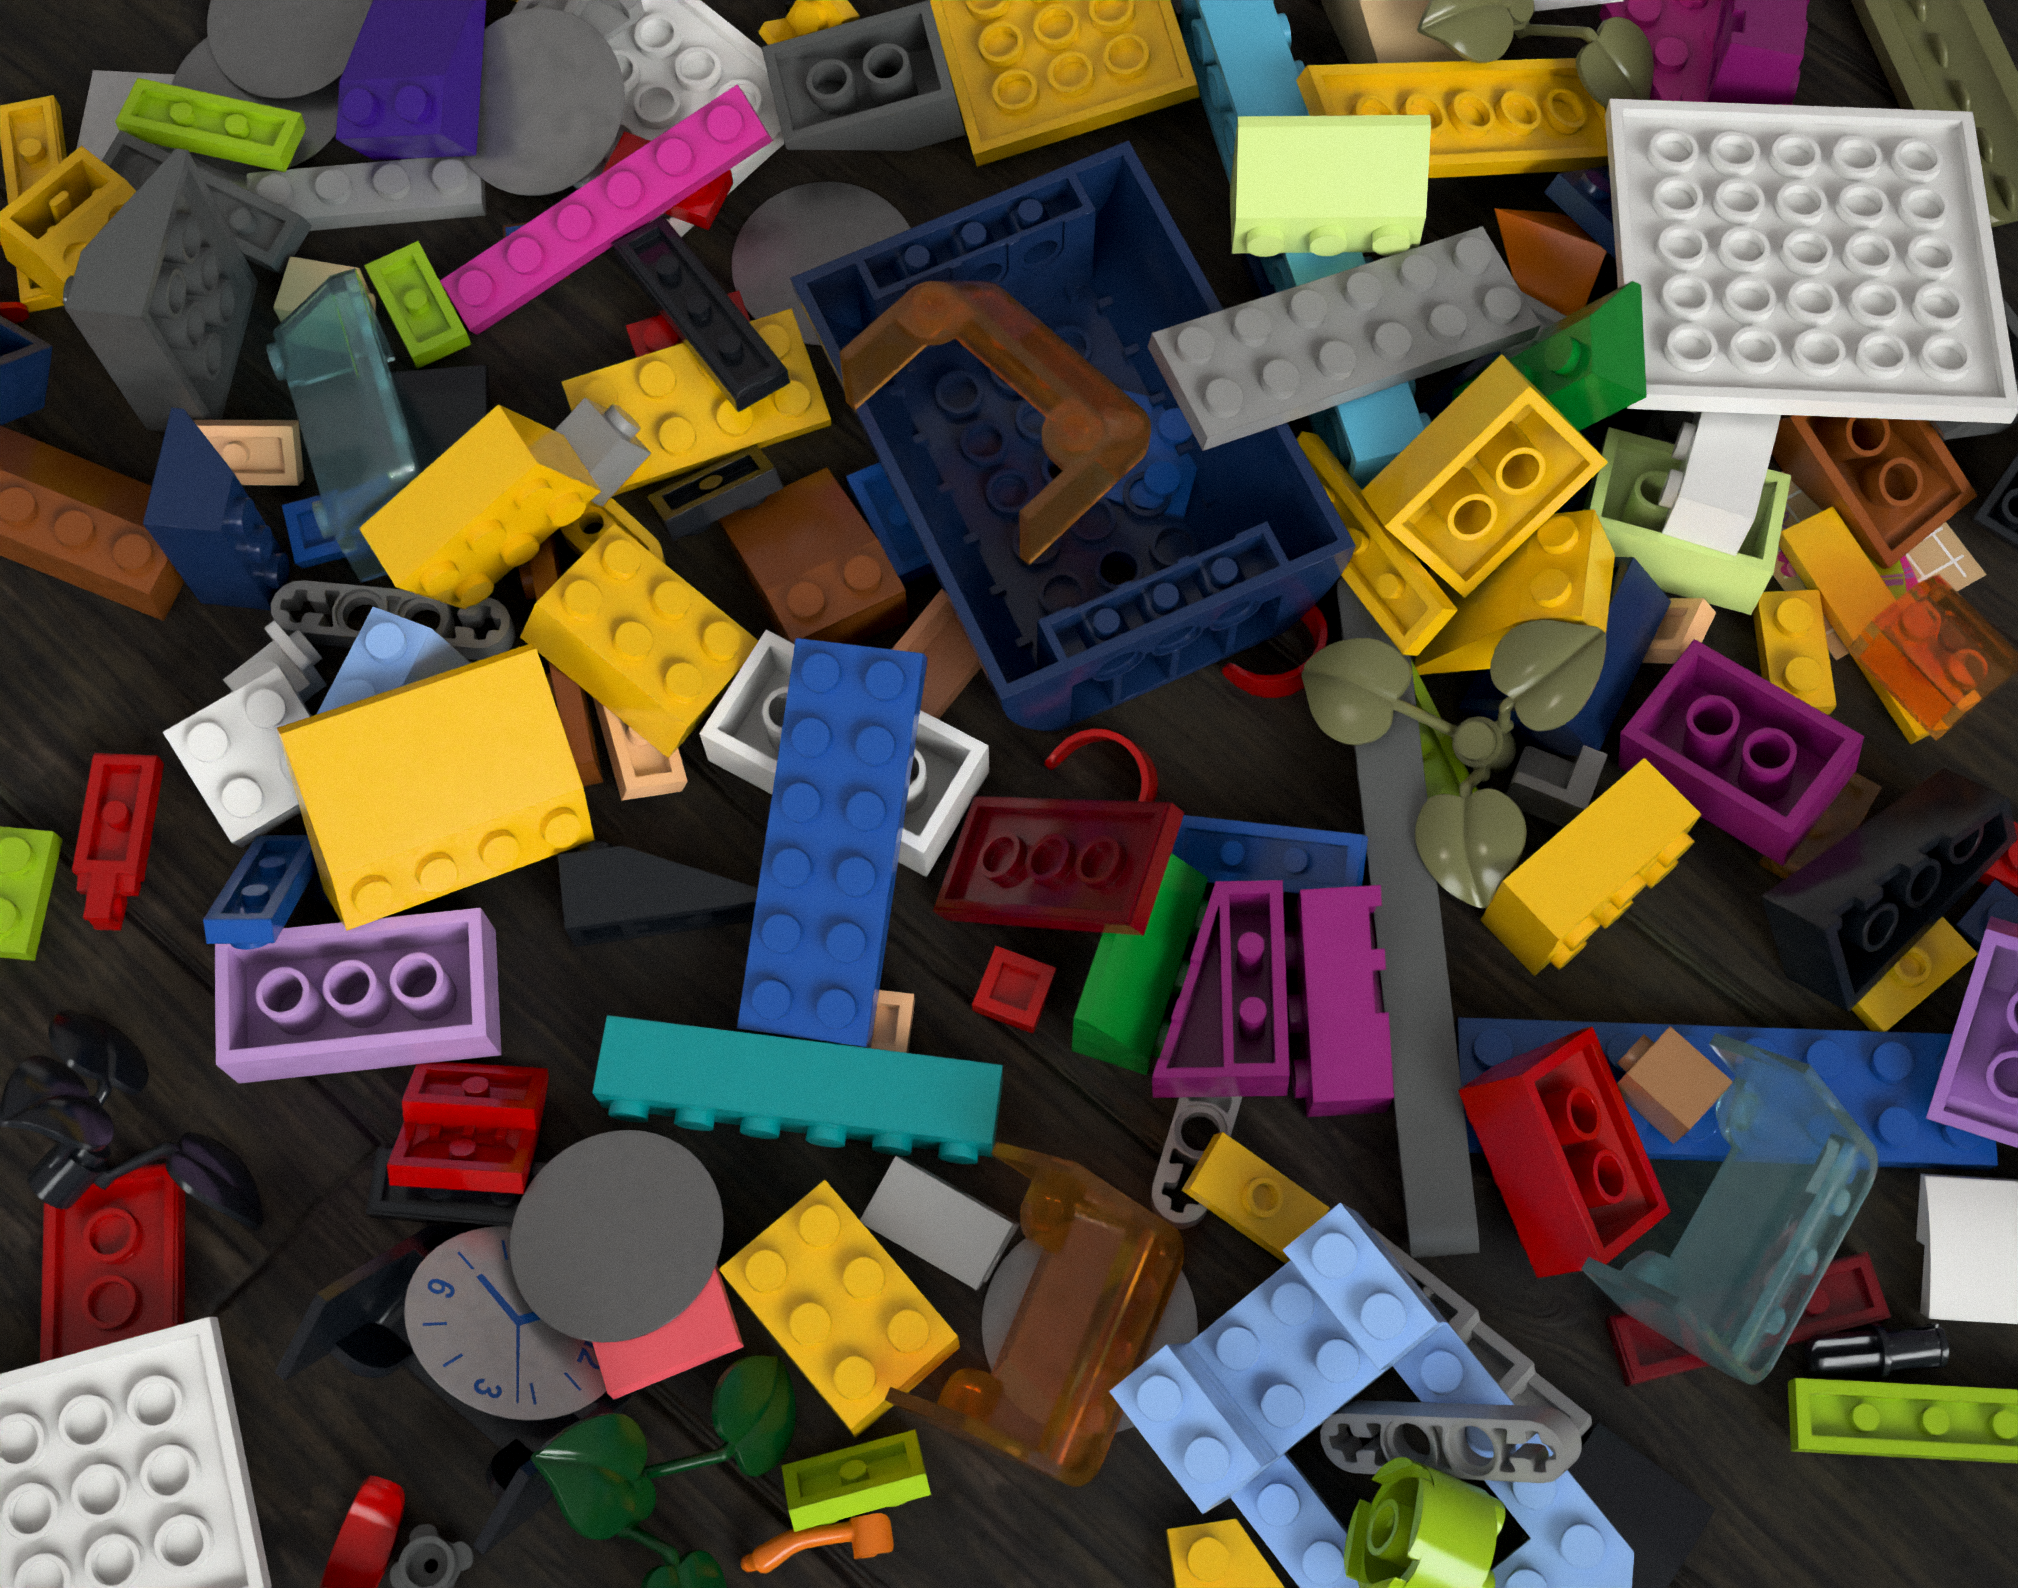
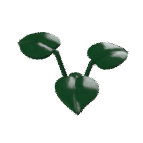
M746 1356L732 1363L719 1378L713 1393L712 1420L717 1434L725 1442L719 1448L712 1451L654 1465H645L647 1442L639 1425L626 1415L606 1413L588 1417L568 1426L538 1448L530 1458L548 1482L563 1516L578 1534L592 1540H604L618 1533L619 1538L634 1540L662 1557L665 1565L656 1566L648 1571L642 1580L641 1588H727L720 1565L709 1553L701 1550H691L679 1558L678 1551L674 1546L639 1527V1523L648 1518L655 1507L656 1491L651 1479L728 1460L733 1454L743 1474L747 1476H760L767 1473L783 1458L793 1436L796 1418L793 1385L784 1363L778 1359V1356Z

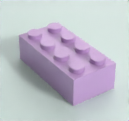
M481 908L381 918L346 931L342 922L283 928L275 943H268L263 947L250 950L236 949L231 944H215L216 1065L237 1083H248L501 1055L496 930Z

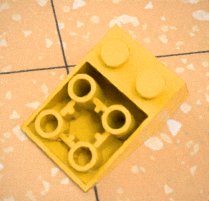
M81 145L0 211V242L7 261L64 304V286L68 277L75 274L81 251L133 196L136 190L126 179Z

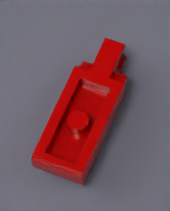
M95 753L93 755L72 872L78 877L77 891L80 894L87 895L83 918L88 920L95 930L121 931L127 908V896H139L141 882H144L164 768V763L158 755Z

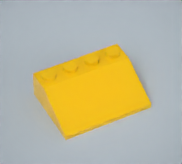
M533 643L277 728L324 893L346 931L573 849L581 844L595 841L584 788L537 648Z

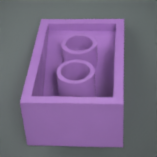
M1990 916L1926 1119L2018 1148V924Z

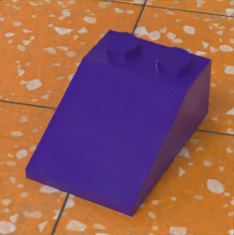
M373 0L340 79L336 140L372 160L476 156L486 0Z

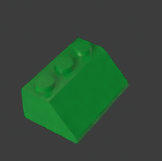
M1631 281L1539 331L1534 339L1512 346L1495 355L1452 390L1453 401L1501 354L1578 431L1646 398L1641 285Z
M1171 853L1144 936L1102 933L1073 1022V1052L1147 1075L1152 1056L1160 1058L1171 1024V1020L1165 1019L1172 996L1178 998L1180 996L1190 965V960L1185 959L1191 937H1198L1209 903L1208 900L1204 899L1208 877Z

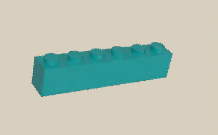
M607 1015L592 1093L602 1108L609 1109L608 1115L622 1121L647 1122L649 1114L675 1117V1125L691 1130L711 1131L714 1128V1122L740 1125V1133L761 1139H777L781 1130L806 1134L805 1140L807 1142L824 1147H844L846 1139L872 1142V1150L887 1155L908 1156L911 1155L912 1147L938 1150V1158L943 1161L957 1164H976L978 1156L993 1157L1003 1085V1065Z

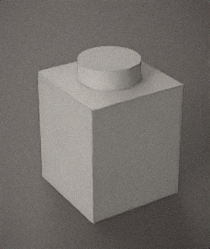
M585 397L555 431L566 437L600 488L601 492L591 502L603 506L646 460L651 452L636 437L641 428L625 410L614 403L607 409Z

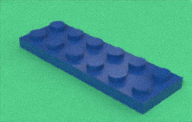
M796 638L737 1029L871 1047L928 657L924 653Z

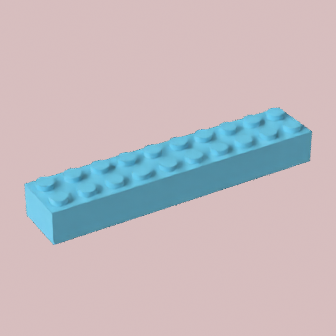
M1182 0L1180 31L1198 84L1199 95L1230 184L1238 116H1310L1296 82L1305 66L1301 60H1293L1290 51L1292 42L1290 25L1285 13L1277 14L1273 3L1274 0ZM1342 252L1334 256H1319L1314 253H1279L1270 257H1262L1260 261L1270 285L1274 284L1275 292L1277 293L1373 262L1371 256L1363 257L1362 252ZM1415 379L1308 415L1313 433L1319 435L1362 490L1431 423L1426 412L1419 414L1413 398L1416 392Z

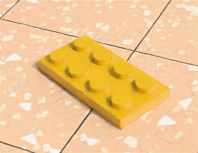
M792 308L749 322L786 367L790 383L740 412H737L684 343L562 381L571 411L585 397L607 409L614 403L625 410L641 428L636 437L651 454L611 497L720 462L754 445L763 448L831 426V417Z

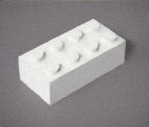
M765 630L699 734L708 761L772 794L795 644ZM921 710L898 862L927 877L973 801L974 796H976L989 774V746Z

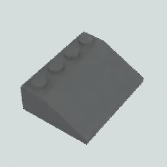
M175 149L81 251L75 274L68 277L63 291V303L66 312L70 315L87 343L124 395L128 404L132 407L146 430L159 432L166 431L171 407L184 409L192 420H222L258 285L256 277L188 150Z

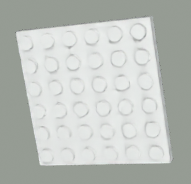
M1634 99L1609 100L1605 113L1618 288L1634 281L1641 285L1647 397L1628 406L1627 409L2012 424L2018 413V391L1973 112Z

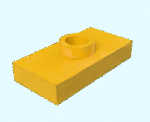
M1942 916L1851 1010L1871 1031L1886 1032L1978 955V953Z
M1224 1132L1214 1134L1182 1188V1191L1285 1264L1290 1259L1283 1249L1326 1215L1330 1209Z

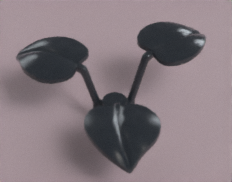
M71 1009L58 1012L50 1021L48 1035L54 1051L67 1065L46 1056H29L10 1075L0 1104V1127L30 1130L58 1141L28 1173V1182L34 1193L50 1206L58 1209H68L75 1204L93 1183L105 1190L115 1179L157 1159L166 1158L168 1159L166 1162L168 1174L185 1192L205 1205L250 1227L257 1233L262 1228L263 1212L255 1180L246 1164L236 1153L211 1137L196 1132H187L179 1139L178 1145L165 1141L111 1168L108 1167L107 1159L111 1155L108 1144L114 1135V1125L110 1115L102 1106L109 1097L112 1086L130 1095L139 1094L148 1083V1066L135 1043L116 1027L103 1020L86 1014H80ZM79 1074L97 1080V1090L94 1096L89 1095L88 1088Z

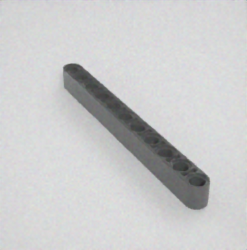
M1340 576L1336 581L1342 640L1371 638L1387 643L1399 651L1347 582ZM1403 655L1410 664L1412 670L1411 656ZM1412 673L1410 684L1399 699L1416 706ZM1394 710L1393 721L1389 730L1374 742L1359 746L1354 745L1363 834L1368 837L1366 861L1369 885H1381L1382 906L1376 907L1373 918L1377 948H1385L1386 970H1379L1383 1008L1384 1012H1389L1394 1089L1393 1107L1410 1257L1422 1258L1479 1253L1478 1225L1464 1105L1458 1092L1461 1088L1438 885L1422 862L1415 840L1417 818L1424 803L1427 801L1419 723L1417 720Z

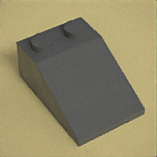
M930 0L761 47L787 150L910 151L965 135Z

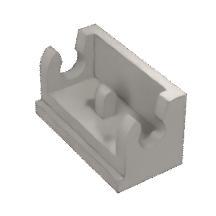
M895 1156L860 1219L863 1225L975 1290H979L983 1281L987 1282L1009 1241L1020 1223L911 1160Z

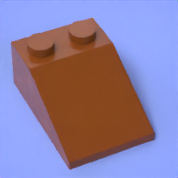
M1781 415L1772 456L1785 474L1791 475V481L1822 511L1832 506L1835 508L1862 550L1882 569L1890 568L1977 496L1929 420Z
M827 467L768 495L763 503L754 508L737 510L718 519L724 534L778 636L795 644L796 638L857 645L909 620L906 589L879 540Z

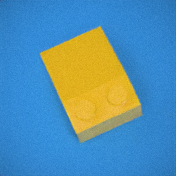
M1595 509L1553 514L1465 598L1430 568L1429 574L1458 611L1421 653L1416 656L1415 668L1418 674L1490 669L1495 648L1502 637L1516 626L1529 621L1555 620L1595 626L1606 634L1615 553Z

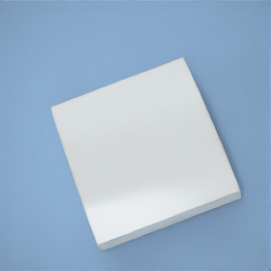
M1920 1174L1916 1240L1925 1245L1920 1313L1928 1319L2018 1324V1179Z

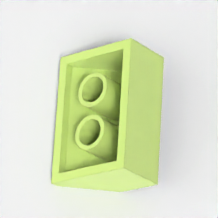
M1430 115L1238 116L1230 183L1232 254L1251 253L1258 257H1270L1279 253H1314L1319 256H1334L1342 252H1376L1383 256H1392L1419 247L1427 210L1431 134Z
M1608 427L1600 454L1608 463L1592 477L1582 511L1595 509L1615 553V557H1634L1664 592L1686 598H1704L1708 604L1751 615L1774 573L1791 475L1767 469L1755 520L1737 555L1733 556L1662 534L1669 508L1659 506V498L1670 469L1679 471L1681 460L1671 458L1675 444Z

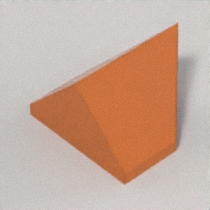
M1494 208L1512 277L1520 290L1565 316H1569L1585 307L1607 251L1571 217L1560 213Z

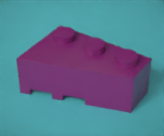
M1283 880L1215 881L1190 958L1187 975L1171 1017V1024L1160 1058L1157 1060L1152 1076L1153 1098L1287 1096L1290 1071Z

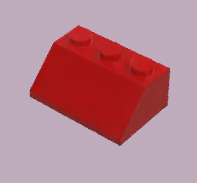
M1593 1026L1580 1029L1494 1065L1458 1090L1465 1106L1467 1118L1476 1132L1492 1170L1494 1182L1500 1189L1517 1229L1519 1241L1528 1255L1537 1278L1604 1267L1671 1212Z

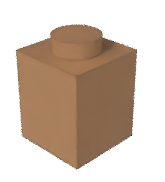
M1671 1026L1655 1043L1643 1034L1617 1062L1627 1072L1617 1083L1623 1099L1673 1144L1696 1124L1733 1083L1731 1079Z

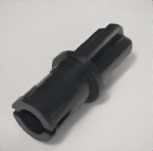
M1874 1322L1866 1324L1863 1331L1813 1335L1809 1338V1341L1804 1343V1356L1808 1370L1816 1376L1870 1372L1873 1377L1879 1379L1888 1377L1890 1371L1946 1367L1949 1359V1345L1945 1331L1942 1327H1939L1938 1323L1911 1327L1883 1328L1881 1324Z

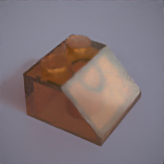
M1940 574L1914 585L1876 616L1847 649L1936 741L2018 674V652Z

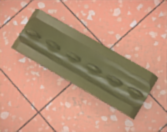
M1851 0L1901 109L1973 112L1991 228L2018 221V71L1984 1Z

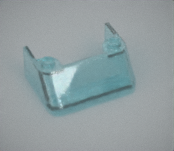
M354 268L330 275L274 329L276 342L266 345V349L277 379L279 381L287 379L322 499L312 502V509L320 532L324 539L335 536L347 560L362 583L387 575V572L359 528L421 473L388 366V362L394 361L396 358L358 272Z
M1715 1033L1709 1045L1736 1076L1732 1085L1720 1096L1716 1107V1118L1719 1122L1720 1133L1731 1146V1149L1670 1258L1652 1250L1645 1251L1629 1261L1622 1271L1589 1257L1581 1269L1626 1314L1721 1372L1747 1384L1754 1385L1765 1379L1773 1369L1868 1195L1877 1173L1878 1154L1873 1143L1810 1064Z

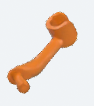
M876 1513L850 1518L846 1522L820 1525L794 1532L793 1528L757 1546L752 1554L743 1556L741 1568L745 1572L757 1570L760 1573L766 1574L799 1551L845 1542H852L854 1559L871 1558L877 1554L889 1553L894 1548L891 1521L887 1515Z

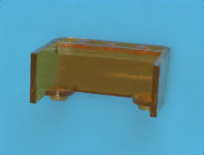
M927 281L920 283L906 292L839 352L846 403L856 410L926 346L945 344L955 338L1046 417L1042 427L1043 449L1048 458L1063 471L1019 511L1020 558L1030 565L1144 458L1150 446V419L1142 407L997 284L988 281Z
M996 1141L991 1154L1032 1180L1021 1205L1020 1224L1026 1239L1043 1250L991 1374L972 1367L963 1368L954 1373L942 1389L937 1404L892 1387L889 1388L885 1401L964 1441L1072 1487H1080L1090 1482L1103 1464L1124 1412L1109 1391L1144 1363L1184 1261V1243L1181 1234L1175 1227L1077 1162Z

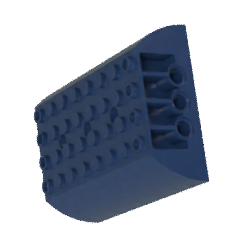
M1129 140L790 277L793 290L1003 711L1017 725L1041 731L1063 730L1280 635L1318 603L1348 565L1356 545L1287 423L1202 451L1193 433L1187 442L1177 445L1176 451L1178 455L1182 456L1189 453L1197 467L1184 519L1164 515L1171 503L1172 494L1165 496L1164 502L1153 510L1139 509L1131 502L1129 491L1135 483L1144 480L1145 472H1139L1127 480L1123 488V505L1109 502L1107 499L1097 495L1083 496L1074 494L1073 490L1080 488L1088 479L1085 468L1078 480L1067 484L1059 483L1049 475L1048 471L1053 465L1059 462L1073 463L1074 456L1081 460L1084 467L1086 454L1077 446L1085 418L1099 419V410H1088L1095 384L1107 386L1112 395L1118 394V389L1150 396L1149 401L1152 407L1162 404L1165 411L1171 408H1180L1148 349L1151 334L1224 310ZM1008 365L1023 366L1031 374L1025 382L1017 385L1007 384L997 376L998 372ZM1132 424L1126 427L1125 431L1135 436L1139 447L1131 458L1121 460V468L1133 466L1144 454L1145 440L1143 434ZM1105 426L1100 431L1096 441V448L1103 447V440L1112 432L1111 428ZM1111 562H1124L1133 568L1136 576L1132 581L1114 585L1103 578L1101 570Z

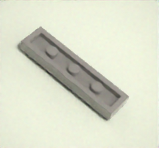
M462 156L288 169L286 172L265 171L247 173V190L301 215L312 225L310 231L486 216L485 180L469 167Z

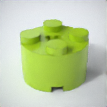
M1397 1457L1384 1464L1371 1479L1382 1484L1372 1503L1359 1499L1353 1512L1344 1550L1346 1577L1358 1581L1359 1588H1495V1575L1490 1568L1495 1553L1497 1535L1500 1533L1505 1520L1504 1503L1490 1496L1480 1487L1406 1457Z

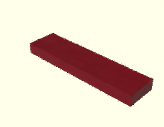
M1866 1251L1618 1314L1607 1318L1605 1322L1625 1385L1628 1387L1804 1342L1816 1334L1839 1333L1866 1326L1868 1323L1882 1322L1891 1318L1869 1253Z

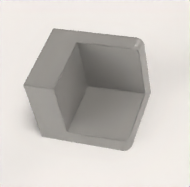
M1583 745L1573 763L1535 747L1526 746L1520 756L1506 795L1522 811L1565 827L1589 806L1608 754Z

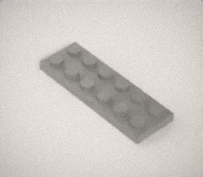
M1482 226L1153 332L1148 349L1202 451L1532 340L1536 336L1541 324Z

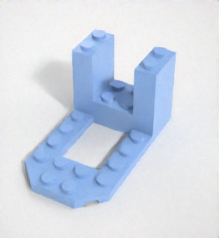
M1339 1203L1283 1249L1290 1261L1191 1342L1166 1344L1109 1391L1200 1512L1204 1514L1231 1498L1299 1588H1359L1358 1581L1346 1577L1344 1550L1348 1530L1287 1452L1392 1366L1421 1402L1515 1405L1359 1212ZM1466 1426L1465 1438L1470 1448L1482 1457H1493V1445L1487 1434L1478 1427ZM1538 1432L1526 1443L1542 1444ZM1516 1444V1451L1524 1444ZM1545 1445L1548 1450L1549 1457H1551L1554 1454V1452L1548 1445ZM1569 1470L1565 1471L1555 1481L1547 1483L1484 1480L1529 1536L1526 1541L1490 1569L1495 1575V1588H1632L1634 1550Z

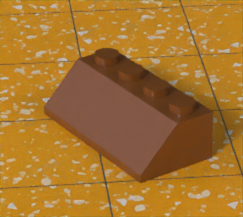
M0 425V556L162 621L165 620L185 582L143 525L152 486Z

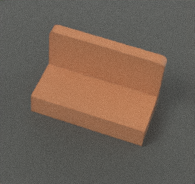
M943 589L938 592L891 649L924 653L928 657L920 710L937 719H940L981 668Z

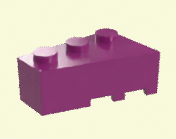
M1721 0L1704 102L1772 105L1784 103L1791 105L1800 78V69L1798 68L1804 57V45L1808 28L1806 13L1810 0Z
M1381 885L1302 889L1299 892L1288 931H1284L1286 970H1292L1294 994H1287L1288 1034H1299L1301 1058H1292L1291 1060L1292 1089L1294 1098H1305L1307 1117L1385 1113L1394 1098L1389 1012H1384L1379 970H1386L1385 948H1377L1373 918L1376 907L1382 906Z

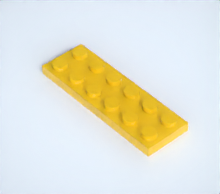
M1576 58L1495 60L1489 63L1447 61L1307 65L1296 79L1310 116L1430 115L1431 134L1428 178L1576 171L1609 165L1605 123L1607 109L1596 102L1583 87L1576 69Z

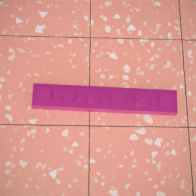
M735 85L440 280L469 331L478 335L611 248L613 242L643 227L771 143L773 139L743 90L738 85Z

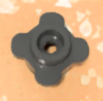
M431 1524L419 1525L411 1531L409 1536L410 1543L402 1551L399 1562L391 1567L390 1581L394 1588H453L461 1571L471 1567L474 1559L473 1551L465 1542L452 1543L440 1537L438 1529ZM431 1559H435L438 1563V1568L434 1573H428L425 1568L426 1563Z

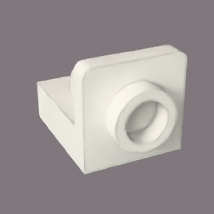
M274 620L264 628L273 641L223 680L233 692L279 666L288 676L302 701L306 702L326 686V683L314 667L322 657L299 630L288 636Z

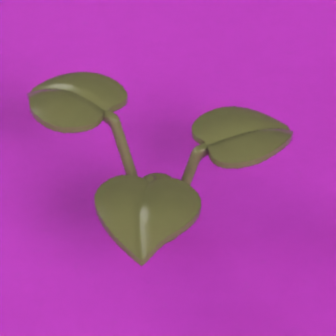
M1430 0L1417 28L1419 33L1441 42L1460 57L1475 63H1489L1504 55L1512 41L1513 32L1520 39L1530 35L1581 38L1588 44L1582 47L1577 54L1576 69L1583 87L1596 102L1607 109L1610 99H1650L1654 73L1652 49L1649 40L1638 25L1623 17H1612L1604 20L1596 33L1590 27L1530 24L1529 20L1534 13V0Z
M1555 620L1529 621L1511 629L1496 646L1490 666L1493 684L1498 690L1508 696L1499 705L1498 720L1496 722L1489 718L1478 716L1469 718L1459 726H1456L1399 699L1410 684L1412 677L1411 666L1402 653L1393 646L1371 638L1346 639L1324 647L1306 662L1301 676L1313 718L1321 730L1338 742L1359 746L1376 741L1389 730L1393 721L1394 710L1453 738V750L1456 757L1463 764L1473 768L1474 771L1461 782L1459 796L1439 794L1429 798L1424 803L1416 822L1415 840L1422 862L1434 879L1446 891L1472 906L1487 908L1502 881L1516 867L1524 850L1527 829L1521 809L1509 796L1488 788L1472 793V790L1481 781H1488L1490 774H1496L1505 770L1514 760L1516 742L1510 732L1514 727L1513 721L1510 720L1511 711L1514 707L1520 721L1529 729L1538 732L1553 730L1563 726L1582 710L1593 693L1603 669L1606 654V634L1595 626Z

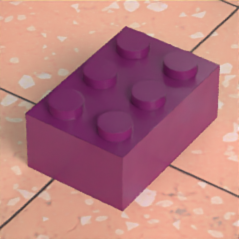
M1694 639L1620 732L1618 767L1628 772L1645 758L1701 813L1700 817L1784 867L1856 772L1864 736Z

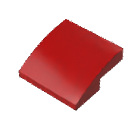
M454 1062L416 1064L402 1099L404 1123L387 1163L389 1185L524 1194L544 1112L549 1081L548 1068Z

